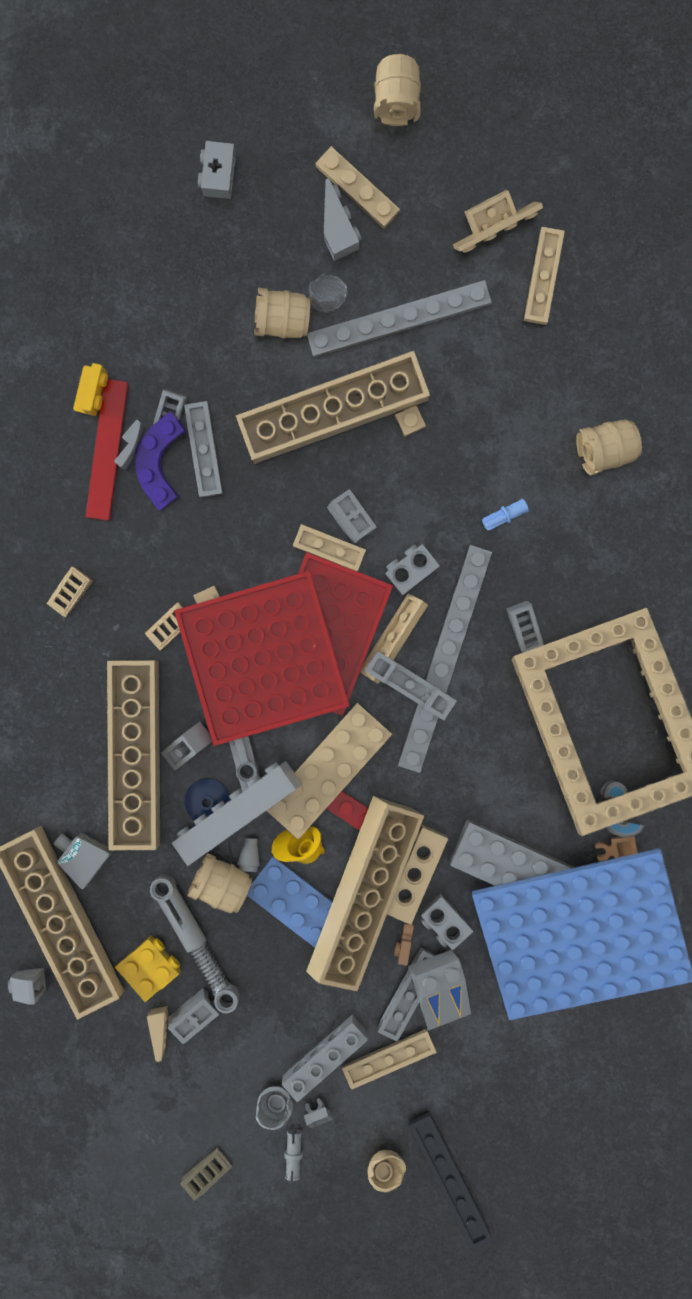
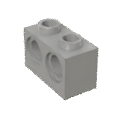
M414 544L404 552L406 554L404 559L400 562L398 559H395L386 566L388 571L385 575L401 596L439 567V564L423 544L419 547ZM416 555L425 557L426 565L424 567L415 566L413 559ZM399 569L405 570L408 574V578L404 582H399L395 578V572Z
M441 893L420 910L422 916L420 921L428 930L433 929L438 934L436 939L443 947L449 946L454 950L473 933L470 924ZM433 910H442V917L433 919L430 916ZM454 926L459 929L455 936L446 934L447 929Z

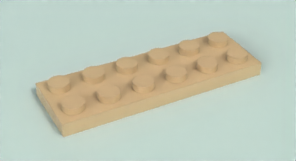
M357 703L297 769L295 775L302 785L266 811L299 839L389 739L392 733Z

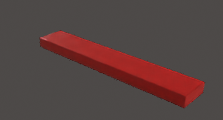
M108 379L106 386L103 387L86 518L110 521L118 466L114 460L119 456L128 382Z

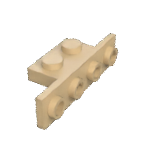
M505 190L465 211L473 234L453 244V247L458 251L468 252L476 247V243L495 238L497 232L503 229L507 231L514 228L521 219L527 220L535 217L538 214L537 211L542 209L543 205L540 202L534 201L516 211L509 191Z

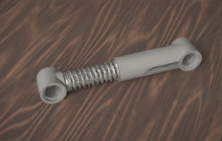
M168 874L159 875L150 886L151 896L158 901L186 952H193L191 954L194 955L193 959H197L195 961L199 963L197 966H201L200 970H203L202 973H205L204 977H207L206 980H209L208 984H211L210 988L213 991L214 1004L217 1010L222 1013L234 1011L240 998L239 990L224 978L225 975H222L223 972L220 971L221 968H218L217 961H214L210 950H207L208 946L205 943L207 939L178 891L175 879ZM158 883L167 884L169 892H161L158 889ZM228 994L233 998V1001L226 1003L222 1000L221 996Z

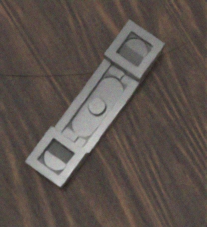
M379 651L375 653L364 670L442 720L446 719L456 703L454 698Z

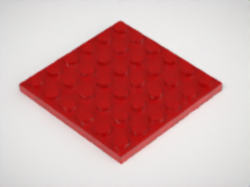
M310 571L174 610L213 746L349 707Z

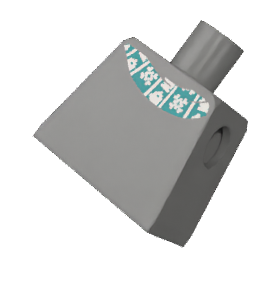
M62 833L53 844L64 852L57 861L58 865L82 890L91 882L114 851L109 850L108 846L82 833L77 835L73 841Z

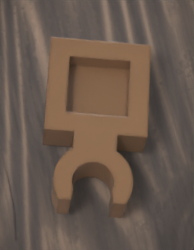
M635 836L629 838L611 837L612 844L597 842L595 844L596 848H604L606 850L605 854L597 855L599 861H605L610 856H614V859L638 854Z
M406 922L403 923L400 942L395 943L394 956H397L398 964L408 965L414 928L413 922L411 925Z

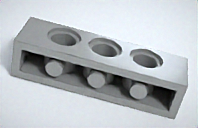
M352 1014L283 1075L282 1086L298 1102L368 1041V1031Z

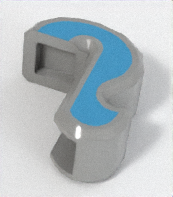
M611 780L603 784L600 794L601 797L610 800L624 795L623 793H626L627 789L623 784ZM625 820L605 827V829L617 836L629 838L642 832L644 825L640 822Z

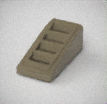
M217 1147L182 1176L181 1186L196 1201L232 1167V1163ZM215 1158L222 1168L219 1169L212 1160ZM207 1165L214 1172L213 1175L205 1168ZM199 1172L205 1177V1182L198 1175Z

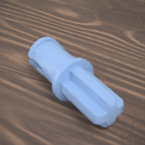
M520 499L507 507H500L501 510L484 517L482 522L486 530H491L505 522L511 523L512 519L529 512V509L524 499Z

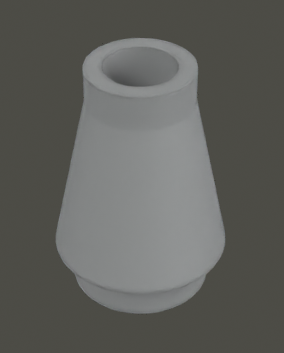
M244 838L237 863L240 870L257 872L258 866L260 867L258 839Z

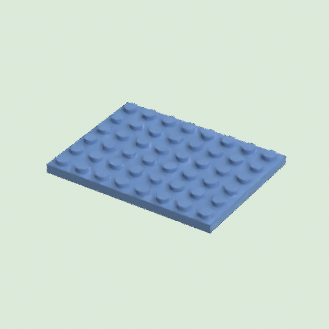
M660 849L472 891L474 904L509 1020L692 982V968Z

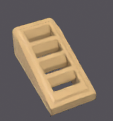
M72 566L47 604L66 618L93 583V580L78 568ZM76 577L78 580H80L82 582L81 586L75 583L72 579ZM68 584L73 586L77 592L73 593L67 588ZM64 591L71 596V601L62 596L61 593ZM58 598L67 605L65 609L55 602Z
M176 603L145 633L160 651L180 634L177 619L174 616V610L184 608L180 603ZM169 618L178 626L176 630L168 623L167 620ZM164 624L171 632L169 636L160 627ZM156 630L165 639L163 642L155 636L154 632Z
M168 1006L151 1009L147 1016L155 1061L157 1062L162 1061L165 1053Z

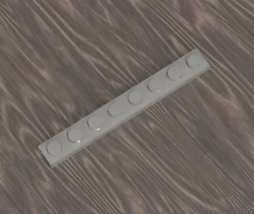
M483 280L307 333V338L313 358L489 306L492 302L486 282Z

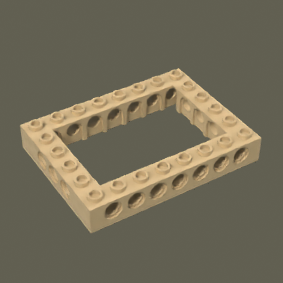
M647 608L518 654L511 659L579 835L584 836L692 796V718ZM630 639L634 648L632 650L633 654L637 655L642 668L641 674L642 676L645 675L651 693H649L650 697H653L660 713L658 717L663 720L668 733V742L671 741L677 756L676 762L677 764L680 763L683 773L670 776L668 779L657 783L645 785L646 787L623 793L624 795L601 801L596 805L545 670L554 669L556 666L569 661H576L578 658L590 653H598L600 650L612 645H620Z

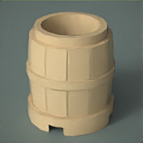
M393 54L386 56L381 60L376 72V81L374 83L376 93L374 117L376 119L377 117L382 118L381 123L386 125H408V120L414 118V122L417 121L421 113L419 66L414 58L408 55Z
M258 288V294H262V296H257L255 323L258 329H254V336L264 337V335L283 339L307 336L310 298H306L303 294L286 290L268 291V288Z
M618 420L605 422L593 428L580 429V433H577L576 436L579 457L584 456L586 463L582 464V466L589 475L600 473L606 469L619 468L622 465L635 461L642 453L640 433L632 421Z
M207 853L202 860L203 866L195 874L187 896L194 900L198 898L211 905L214 909L217 908L228 913H237L247 896L252 878L246 872L236 868L235 865L217 860L216 856Z

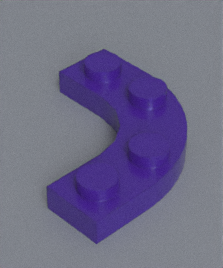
M171 411L144 434L136 452L135 465L138 480L159 511L165 509L179 497L161 470L163 452L172 442L187 431Z

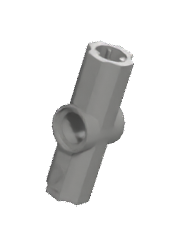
M249 736L229 742L236 766V775L240 781L242 791L249 788L247 783L259 775L258 765L255 761ZM249 765L253 768L254 773L246 776L242 773L241 767Z

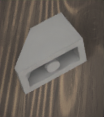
M198 722L162 751L161 754L176 771L212 742L210 732L201 722Z
M44 968L16 971L10 977L8 990L12 994L13 1001L31 1005L35 1004L47 991Z

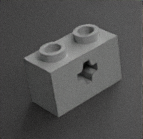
M206 141L205 150L201 149L200 164H203V172L198 174V187L201 188L203 196L231 199L236 158L234 144Z

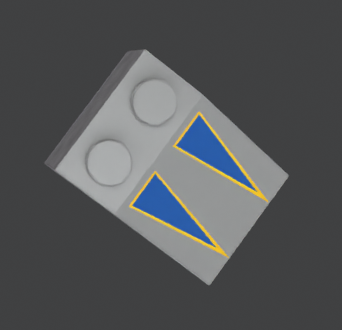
M452 950L408 966L428 1031L471 1014L466 980L460 960Z

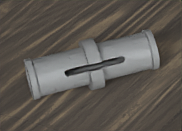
M294 1129L287 1130V1150L284 1157L287 1159L285 1179L291 1181L292 1175L293 1181L300 1179V1160L303 1157V1151H301L302 1131L296 1129L295 1139Z

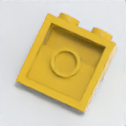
M152 935L115 966L117 971L144 1002L149 1000L160 989L162 990L181 972L179 961L174 956H169L164 950L165 946L158 938L154 939Z

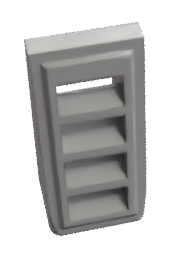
M164 389L153 425L162 416L169 413L164 411L165 407L176 410L175 416L180 421L188 396ZM168 398L179 401L178 405L167 402Z
M524 601L506 608L521 652L524 653L543 646L544 642L532 604ZM525 611H526V613H527V614H524V615H521V616L516 617V615L519 614V613H522V612H525ZM529 619L530 623L519 626L520 622ZM533 629V632L527 633L525 635H522L521 633L526 630ZM536 638V641L528 644L524 643L525 640Z

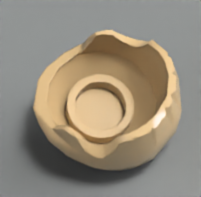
M392 1150L377 1152L372 1157L368 1166V1179L373 1188L387 1193L400 1186L406 1172L404 1160Z

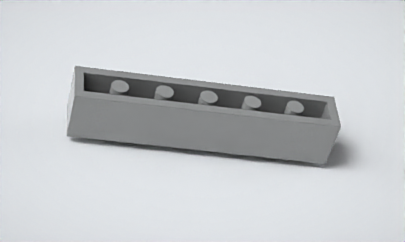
M286 761L281 765L275 762L265 770L267 775L263 778L257 775L247 783L249 788L245 791L239 788L229 796L231 801L227 804L221 801L211 808L213 814L208 817L206 814H203L193 821L196 825L195 827L189 829L187 826L176 834L178 839L172 842V845L187 866L302 785Z

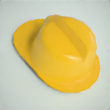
M309 827L299 839L288 830H284L274 839L272 844L274 858L283 862L297 861L302 864H310L320 854L325 853L321 842V834L315 827Z

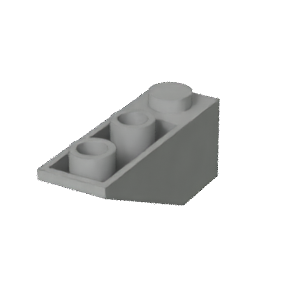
M328 178L325 185L324 241L333 260L336 261L359 250L361 235L357 227H352L349 221L351 215L347 206H342L339 200L341 194L337 185L332 186Z

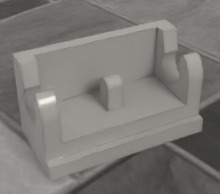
M350 489L331 501L327 507L353 545L376 528V525Z
M204 987L168 1016V1029L182 1044L186 1043L219 1015L214 1004L215 1000L211 1002L208 992Z

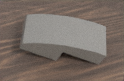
M137 419L122 436L129 444L114 460L124 470L128 468L134 459L138 445L143 437L144 426Z

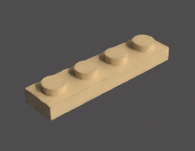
M332 146L315 163L318 170L336 184L341 191L383 229L400 212V209Z
M541 227L523 321L547 325L565 232L563 230Z
M409 593L407 594L362 665L360 673L379 684L380 680L364 670L377 651L392 660L395 659L428 604Z
M424 1029L398 1042L342 1065V1070L352 1090L437 1052L428 1030Z

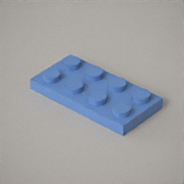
M274 856L271 857L251 883L247 893L248 897L313 947H316L333 903L330 898L282 861L274 858Z

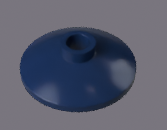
M211 778L200 779L193 783L186 792V811L194 821L203 814H206L208 817L213 814L211 808L223 801L227 804L231 801L230 793L226 786L218 780ZM205 798L211 801V805L208 807L203 805V799Z

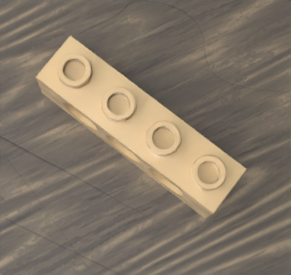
M421 824L387 915L410 925L412 924L448 841L447 835ZM422 846L430 849L426 857L417 855V850ZM411 868H418L420 870V875L417 878H410L407 875ZM407 889L411 892V896L405 900L401 899L398 896L399 892Z

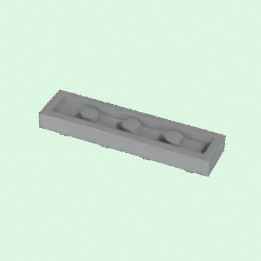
M208 402L185 404L184 408L199 497L221 495L223 491Z
M420 948L412 964L436 955ZM409 969L376 1027L378 1033L397 1042L419 1004Z

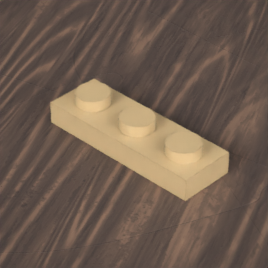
M302 524L293 543L295 548L357 572L366 552L363 548Z

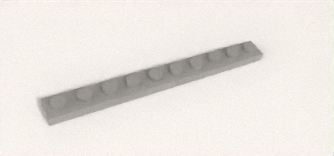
M469 545L426 676L427 682L444 693L447 692L492 554L491 551ZM417 704L398 762V766L418 773L421 772L438 720L436 715Z

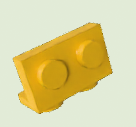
M92 363V367L83 366L73 407L74 411L97 416V412L102 405L101 395L103 387L106 386L108 380L107 371L102 365Z

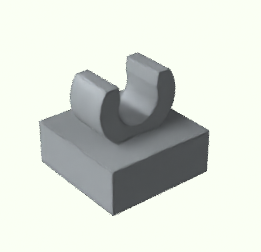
M320 1098L317 1099L318 1108L316 1110H312L309 1103L305 1104V1109L309 1114L304 1115L306 1125L310 1128L333 1120L330 1110L324 1107V1102Z

